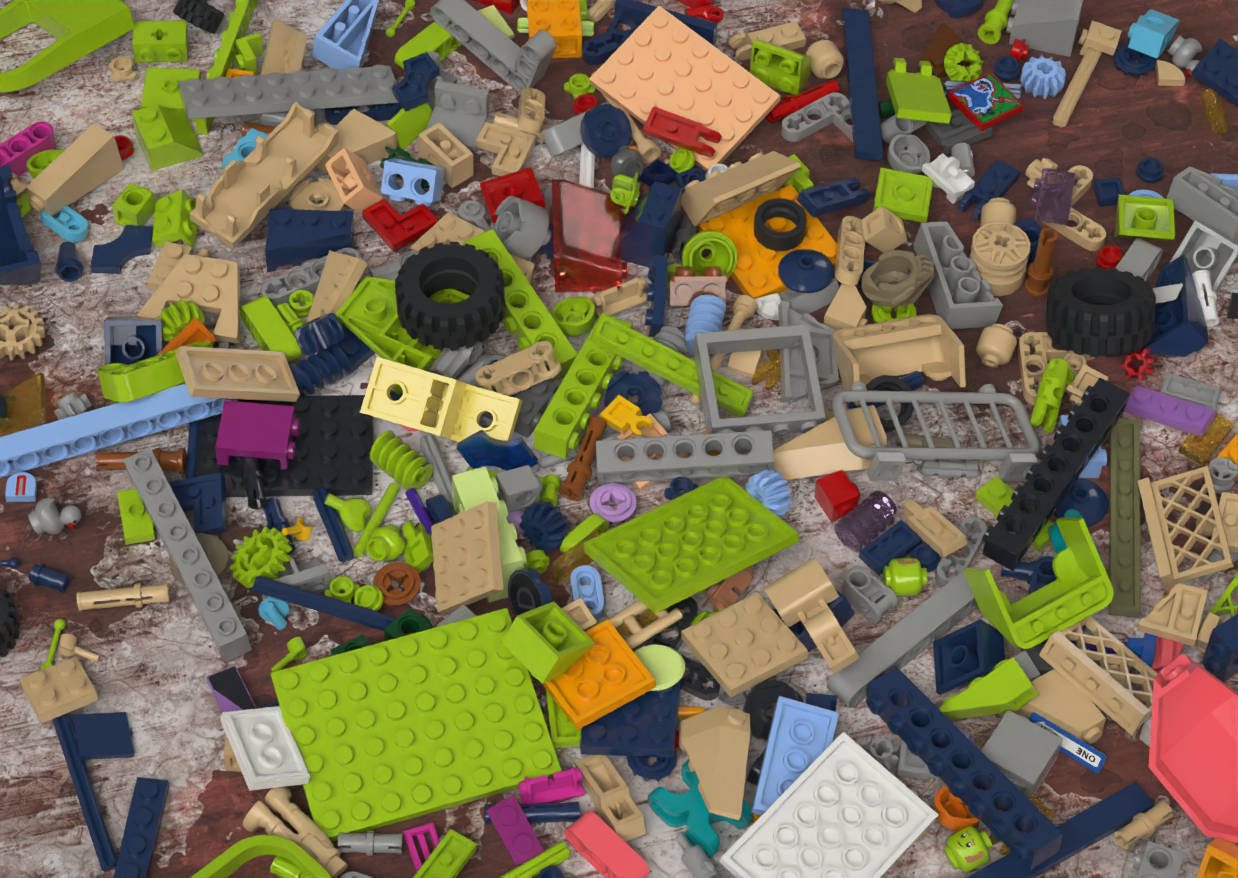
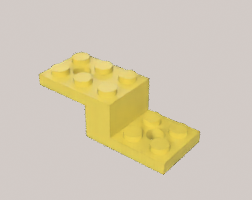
M376 357L360 413L506 456L523 400ZM400 385L403 389V395L399 400L393 401L390 397V391L394 386ZM490 412L493 416V422L489 427L483 428L480 425V417L483 413Z

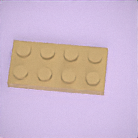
M179 346L175 353L191 397L296 402L300 395L284 352Z

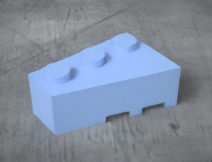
M345 0L316 34L312 57L335 70L347 69L348 67L361 68L375 24L379 0Z

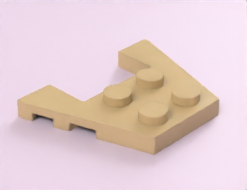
M184 254L136 315L139 317L157 318L159 315H162L161 309H167L170 306V302L176 304L180 299L184 302L192 300L202 311L220 314L213 332V336L217 340L239 344L240 267L238 262Z

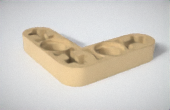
M1078 165L1072 167L1039 199L1036 217L1089 251H1097L1104 246L1106 239L1105 229L1072 208L1090 189L1093 179V173L1088 167ZM1067 191L1071 196L1064 198L1059 196L1058 192ZM1073 220L1078 225L1076 227H1069L1064 224V221Z
M1047 332L1025 333L1020 337L1018 344L1023 396L1031 405L1035 404L1037 396L1036 391L1033 389L1034 383H1038L1039 389L1042 375L1048 366L1047 361L1053 358L1063 359L1066 354L1074 352L1072 350L1054 349L1052 347L1054 342ZM1027 344H1032V347L1035 348L1034 354L1030 355V346ZM1083 354L1086 360H1092L1096 358L1090 357V355ZM1037 365L1041 368V371L1037 373L1030 372L1027 366Z

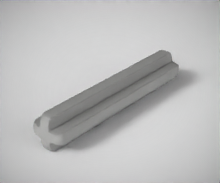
M431 434L423 436L420 439L421 449L427 463L433 464L432 475L440 494L444 497L449 508H452L451 474L435 436Z

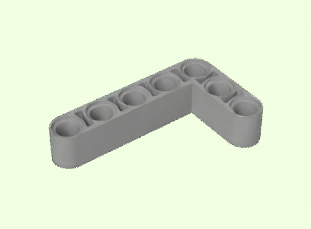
M439 0L430 9L431 16L437 24L519 93H522L523 88H532L544 77L556 49V42L548 32L544 30L538 31L520 48L465 0Z

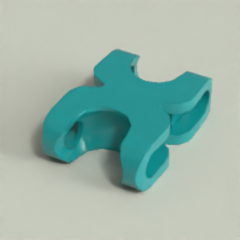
M689 759L682 765L681 776L690 791L684 794H673L663 787H658L648 795V802L651 810L668 826L678 828L686 825L685 835L693 846L700 845L710 858L719 851L720 844L719 836L712 829L711 824L717 821H726L737 828H744L753 821V813H751V807L745 800L742 803V812L739 820L708 812L697 787L699 779L695 772L690 771L688 766Z

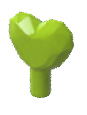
M329 493L324 501V504L340 512L341 519L350 530L360 532L365 529L366 518L370 516L372 507L364 498L342 500Z

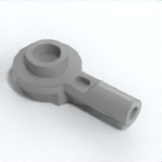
M469 200L460 205L458 208L459 218L485 232L489 231L490 225L484 219L485 207L478 201Z

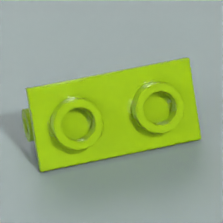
M635 172L633 178L618 174L612 180L611 200L625 206V214H627L630 206L635 207L639 197L641 183L637 182L638 172Z

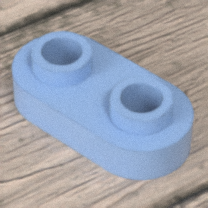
M582 565L575 568L570 576L572 600L574 602L582 598L587 608H593V610L589 611L595 620H598L604 613V597L600 574L594 567Z

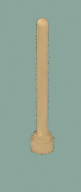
M602 93L611 106L620 108L630 120L631 136L637 143V149L643 158V162L648 164L657 160L661 154V149L656 142L646 139L629 113Z
M748 295L738 296L733 305L734 317L726 331L738 330L744 320L753 317L758 304L752 297ZM726 353L713 354L710 359L712 370L717 372ZM692 393L690 397L691 402L694 404L700 403L701 397Z

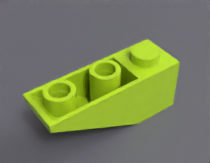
M1012 657L1011 659L999 662L994 667V670L985 677L974 679L968 685V688L960 694L949 696L938 709L950 721L1002 714L1008 710L1015 712L1039 696L1040 693L1023 667Z

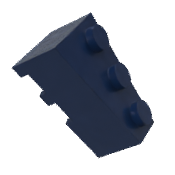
M270 209L265 247L267 273L276 271L275 267L292 264L293 267L300 266L301 261L322 258L328 255L329 251L336 252L343 248H353V211Z

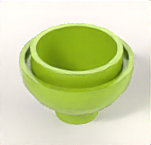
M715 230L700 231L686 242L682 252L683 266L692 267L694 271H704L705 266H719L722 271H725L730 276L737 264V250L727 235ZM710 249L711 253L707 257H702V251Z

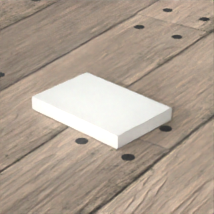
M280 706L222 712L220 721L249 791L308 784L311 776L290 729L285 725Z

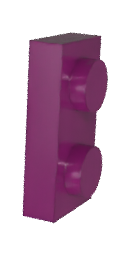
M514 795L485 810L515 866L544 851Z

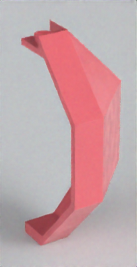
M1182 653L1160 670L1154 678L1148 768L1205 836L1211 838L1219 837L1226 841L1238 843V694Z

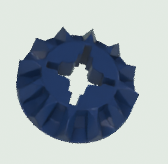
M1129 43L1123 44L1116 49L1113 63L1116 64L1117 70H1124L1125 76L1131 73L1136 78L1139 74L1146 76L1149 71H1153L1156 58L1128 48Z
M675 750L674 758L656 757V761L651 767H648L647 759L650 757L627 756V764L634 776L642 777L645 782L648 779H656L659 782L662 777H669L674 767H676L677 761Z

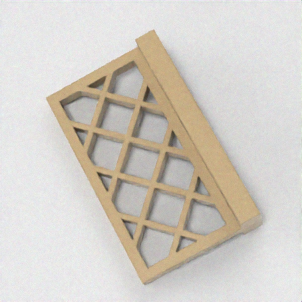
M1208 466L1151 482L1149 477L1138 480L1159 576L1167 592L1177 583L1234 567ZM1205 477L1206 483L1199 492L1189 487L1193 480ZM1168 487L1178 489L1171 500L1162 497L1160 490ZM1185 492L1195 496L1188 508L1178 504V501ZM1202 500L1212 505L1205 516L1195 512V509ZM1173 508L1184 513L1177 524L1167 520ZM1190 516L1201 521L1194 532L1183 528ZM1207 524L1218 529L1211 540L1201 536ZM1179 532L1190 537L1183 548L1173 545V541ZM1196 540L1207 545L1200 557L1189 552ZM1213 549L1223 552L1225 558L1213 563L1206 560ZM1185 557L1196 561L1191 569L1179 572L1178 566Z
M1088 616L1061 632L1057 630L1049 637L1039 656L1130 735L1138 731L1142 723L1152 716L1153 693L1151 686L1153 687L1154 678L1157 672L1095 619ZM1085 625L1094 633V636L1083 634L1081 627ZM1071 641H1077L1078 648ZM1085 643L1096 645L1098 652L1086 650ZM1104 647L1112 648L1117 655L1106 654ZM1093 660L1100 661V666H1098ZM1108 663L1119 665L1121 672L1109 670ZM1128 667H1134L1140 672V675L1130 674ZM1116 680L1123 681L1124 687L1120 685ZM1131 683L1143 685L1144 692L1132 690ZM1139 700L1146 701L1147 707Z

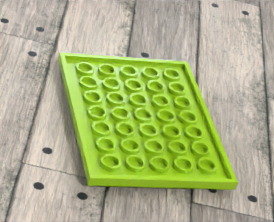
M507 608L270 673L285 725L290 729L311 776L308 784L302 785L312 819L326 833L331 842L338 840L339 832L364 833L367 830H374L519 788V782L524 781V777L531 779L547 775L548 779H552L553 773L562 772L528 669L501 643V640L512 625Z

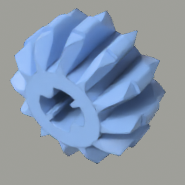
M1041 54L1038 59L1031 57L1030 61L1024 64L1020 81L1021 85L1025 88V93L1032 92L1034 98L1040 95L1046 99L1048 95L1055 97L1058 92L1062 91L1066 73L1065 69L1061 66V61L1054 62L1052 56L1046 59Z
M766 469L748 479L747 492L774 514L780 517L790 511V505L793 503L790 497L792 490L787 486L788 480H783L781 472H776L774 469Z

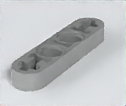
M343 248L336 251L337 253L360 258L359 252L353 248ZM328 255L266 281L261 286V297L266 295L276 308L278 304L289 303V297L294 291L306 290L310 293L315 292L321 278L316 272L319 269H324ZM297 279H302L306 282L300 287L291 284Z

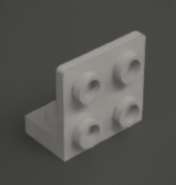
M437 80L434 87L435 107L426 130L440 122L469 150H476V139L489 115V90Z

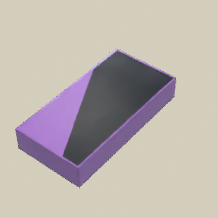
M236 666L207 676V682L222 712L257 709Z

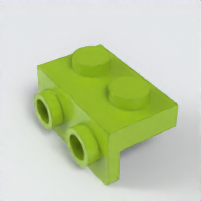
M183 189L155 200L152 243L158 248L163 247L166 241L173 243L180 239L190 247L196 245L197 224L190 220V212L196 208V200L190 197Z

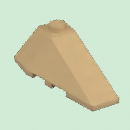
M869 405L867 407L882 447H888L886 434L874 405ZM862 408L845 410L857 442L864 447H876ZM836 417L816 425L806 433L794 437L773 449L774 470L782 473L783 480L832 474L840 470L846 472L869 468L873 460L860 458L849 451Z
M718 706L682 720L679 725V745L682 752H687L690 771L695 772L699 779L697 787L708 812L739 820L742 812L750 741V714L736 708L731 709Z

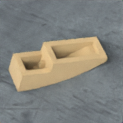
M591 755L576 761L575 767L577 769L580 768L582 782L601 819L625 842L646 834L644 816L630 797L629 787L606 755Z

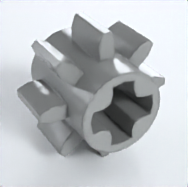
M74 390L56 400L59 407L54 410V413L58 420L87 412L86 409L92 406L86 394L78 396Z
M871 737L870 746L862 745V748L888 771L890 766H898L899 757L896 756L898 745L892 746L891 742L888 741V737L877 739Z

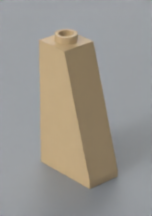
M93 123L26 186L30 205L38 212L43 210L50 216H53L66 205H70L121 172L124 167L114 135Z

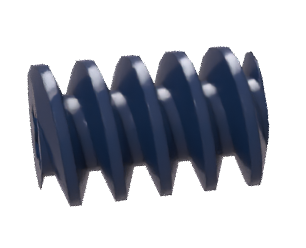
M336 344L317 352V355H309L307 360L302 359L298 361L297 365L292 364L289 366L298 387L299 396L304 398V389L310 395L315 393L314 384L318 389H324L323 379L331 385L334 383L333 374L339 380L344 378L343 369L347 374H352V365L349 358Z

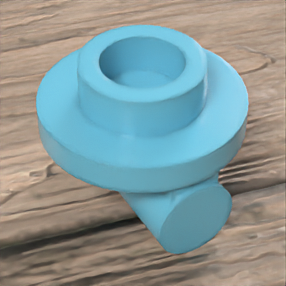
M273 597L264 599L258 608L260 617L272 622L278 630L284 629L287 625L285 617L289 612L288 602Z

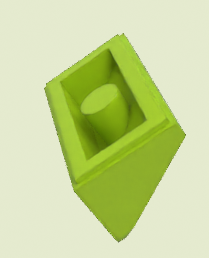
M428 103L406 112L402 108L387 123L388 128L397 132L398 148L406 149L418 137V134L427 128L432 115V110Z

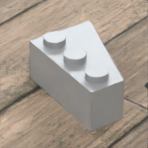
M1190 166L1175 176L1166 198L1173 199L1174 208L1193 221L1198 220L1209 224L1236 242L1238 240V187L1234 189L1221 184L1222 179Z

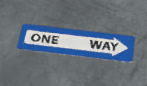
M1035 712L1031 714L1030 722L1043 729L1053 731L1058 737L1063 739L1060 748L1062 753L1095 773H1100L1106 759L1105 754Z

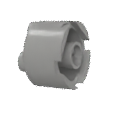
M514 196L507 197L496 209L494 214L498 218L495 224H490L489 230L493 229L510 254L529 261L541 245H546L549 242L551 231L548 229L549 216L547 209Z

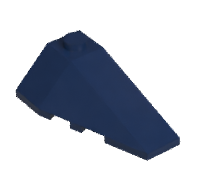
M1184 254L1160 269L1155 288L1180 283L1183 286L1175 300L1155 303L1154 333L1147 344L1142 346V350L1146 348L1151 349L1149 354L1186 357L1193 352L1201 350L1208 344L1207 324L1188 260Z

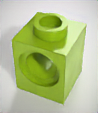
M129 183L112 205L115 223L124 227L125 225L144 226L155 212L154 193L145 187Z

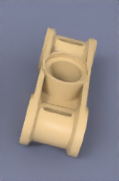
M540 341L493 364L483 366L476 372L475 379L479 385H482L483 389L489 391L496 389L497 393L511 396L546 379L557 376L561 371V364L554 358L552 344L547 341Z

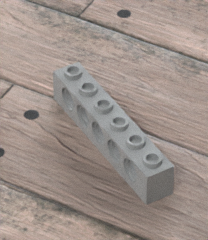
M760 428L751 429L748 432L725 430L717 434L694 432L684 436L664 434L661 437L651 438L639 435L632 439L608 437L601 441H596L599 485L645 481H673L677 477L707 479L753 476L763 470L774 469L771 430L765 431ZM739 449H747L750 451L747 454L737 453ZM713 450L720 452L717 456H710L707 453ZM683 452H688L691 454V456L687 458H682L678 455ZM653 454H659L662 456L660 459L657 460L649 458ZM623 456L633 457L630 461L620 460Z

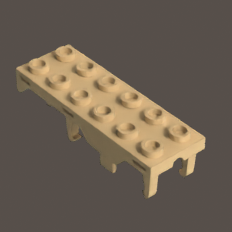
M295 102L286 118L265 139L257 135L255 140L256 148L244 160H232L223 169V174L214 182L208 196L203 193L197 195L196 208L190 212V220L234 249L266 217L270 209H273L338 144V130L327 123H319L315 126V113Z

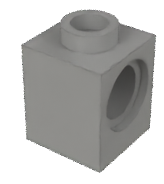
M529 465L496 474L499 489L497 496L499 500L505 501L508 513L531 507L534 503L538 502L539 493L542 492V483L539 476L534 475Z

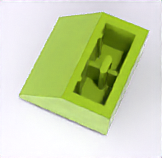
M754 39L752 43L750 73L767 86L797 95L800 94L810 76L812 57L764 40Z

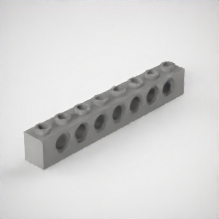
M147 448L124 459L128 475L224 663L251 651L252 647L247 633L151 448Z

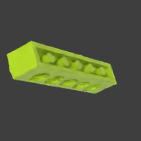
M491 229L464 241L463 246L467 243L475 246L477 251L482 249L488 253L489 258L495 259L499 269L502 270L504 285H506L504 287L506 307L503 323L509 333L513 332L517 338L519 349L522 351L540 341L550 342L554 349V358L561 364V371L557 376L546 380L552 382L565 376L578 354L495 231Z
M604 314L630 328H633V323ZM598 320L534 429V449L566 460L571 449L576 450L582 429H587L589 420L592 417V410L599 409L603 392L607 390L610 380L614 377V372L620 371L622 368L623 357L590 341Z

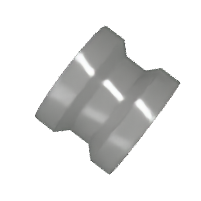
M1225 457L1213 459L1208 467L1215 493L1222 494V492L1231 491L1238 471L1236 464Z

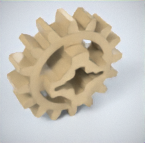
M14 304L13 309H8L6 305L3 306V311L0 312V359L5 355H9L10 360H13L15 355H19L24 359L25 352L28 351L34 354V346L43 345L41 338L46 336L43 318H39L38 311L35 310L30 313L29 306L27 305L23 309H19L18 304Z

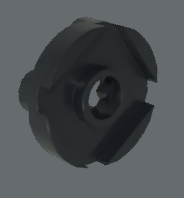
M777 680L766 681L759 684L747 695L743 705V712L750 714V732L754 738L767 742L772 717L767 716L766 710L770 709L771 703L776 705L779 696L804 703L802 696L792 687L788 686L787 683Z

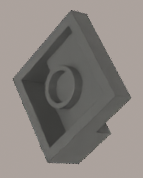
M544 380L510 396L523 400L514 432L529 438L555 395L558 385ZM485 412L482 414L483 416L493 420V416L490 412Z

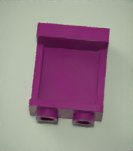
M224 401L215 446L217 465L229 466L231 456L280 460L281 469L287 470L289 459L294 460L296 443L292 442L293 436H298L300 429V419L295 418L294 407Z

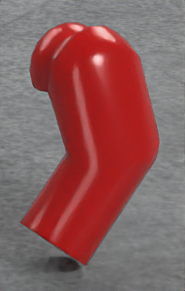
M709 3L688 8L684 11L685 15L714 23H720L724 16L721 8Z

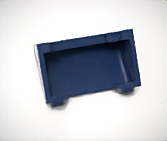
M10 165L0 167V285H30L40 281L41 262L37 250L34 251L33 244L30 245L17 205V194L13 190L12 184H10V180L13 179Z

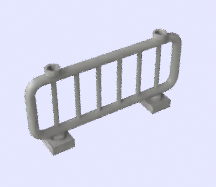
M856 382L849 387V390L837 393L832 400V409L849 451L860 458L873 459L867 470L870 481H897L906 463V459L1005 460L998 472L1002 481H1027L1025 477L1033 464L1037 465L1038 463L1036 456L1040 451V443L1033 425L1030 424V418L1025 406L1017 397L1011 394L996 393V389L992 384L982 386L978 392L867 391L865 383ZM844 402H860L876 447H864L857 442L843 405ZM866 402H886L902 447H882ZM892 403H912L929 448H909ZM918 403H938L955 448H935ZM944 403L964 404L981 448H961ZM970 404L990 405L1007 448H987ZM996 404L1008 405L1014 410L1029 448H1013Z

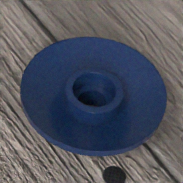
M800 249L788 253L781 259L778 266V275L781 282L789 289L800 293H814L823 290L831 283L834 268L829 258L815 250Z
M1078 478L1054 512V515L1058 519L1064 518L1067 510L1075 509L1083 517L1086 526L1090 527L1099 523L1105 517L1108 509V499L1104 491L1097 484Z

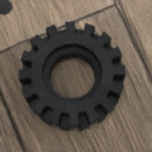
M178 0L173 10L174 14L181 19L213 34L216 33L225 16L220 10L202 0Z

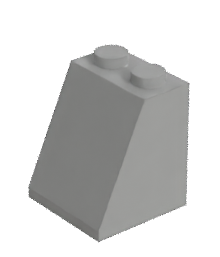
M1014 0L1011 14L1015 15V17H1009L1006 33H1011L1009 44L1013 45L1015 39L1023 41L1024 38L1026 39L1025 44L1029 45L1030 49L1070 57L1084 0Z

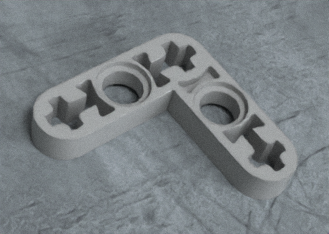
M827 94L784 118L781 135L787 141L797 142L834 123L853 142L852 125L845 122L847 119H851L850 102L843 94ZM817 114L821 119L811 120L808 118V115Z

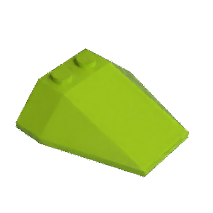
M365 276L335 313L340 322L383 359L429 372V368L444 352V348L442 351L434 349L433 345L429 344L427 347L418 343V338L414 340L402 328L397 313L395 280ZM444 289L434 293L429 299L438 303L452 304L461 302L470 296L455 289Z

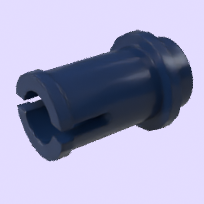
M44 563L40 565L34 564L30 571L29 581H32L34 586L43 585L64 593L68 587L70 575L46 568Z

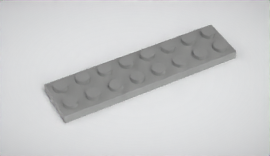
M384 65L179 81V93L188 119L289 111L295 102L309 110L399 103L392 91L393 86L397 85V81L391 67Z

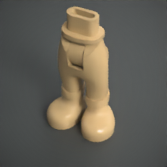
M273 788L266 794L265 804L260 800L254 804L243 821V827L248 832L253 833L261 828H265V832L268 835L280 836L291 840L317 861L329 873L331 878H337L346 870L348 864L340 858L341 852L334 847L326 833L300 810V807L290 802L291 792L288 788ZM272 812H274V813H280V814H281V817H282L287 823H289V824L298 832V834H295L294 832H292V831H291L286 825H284V823H283L277 816H275Z

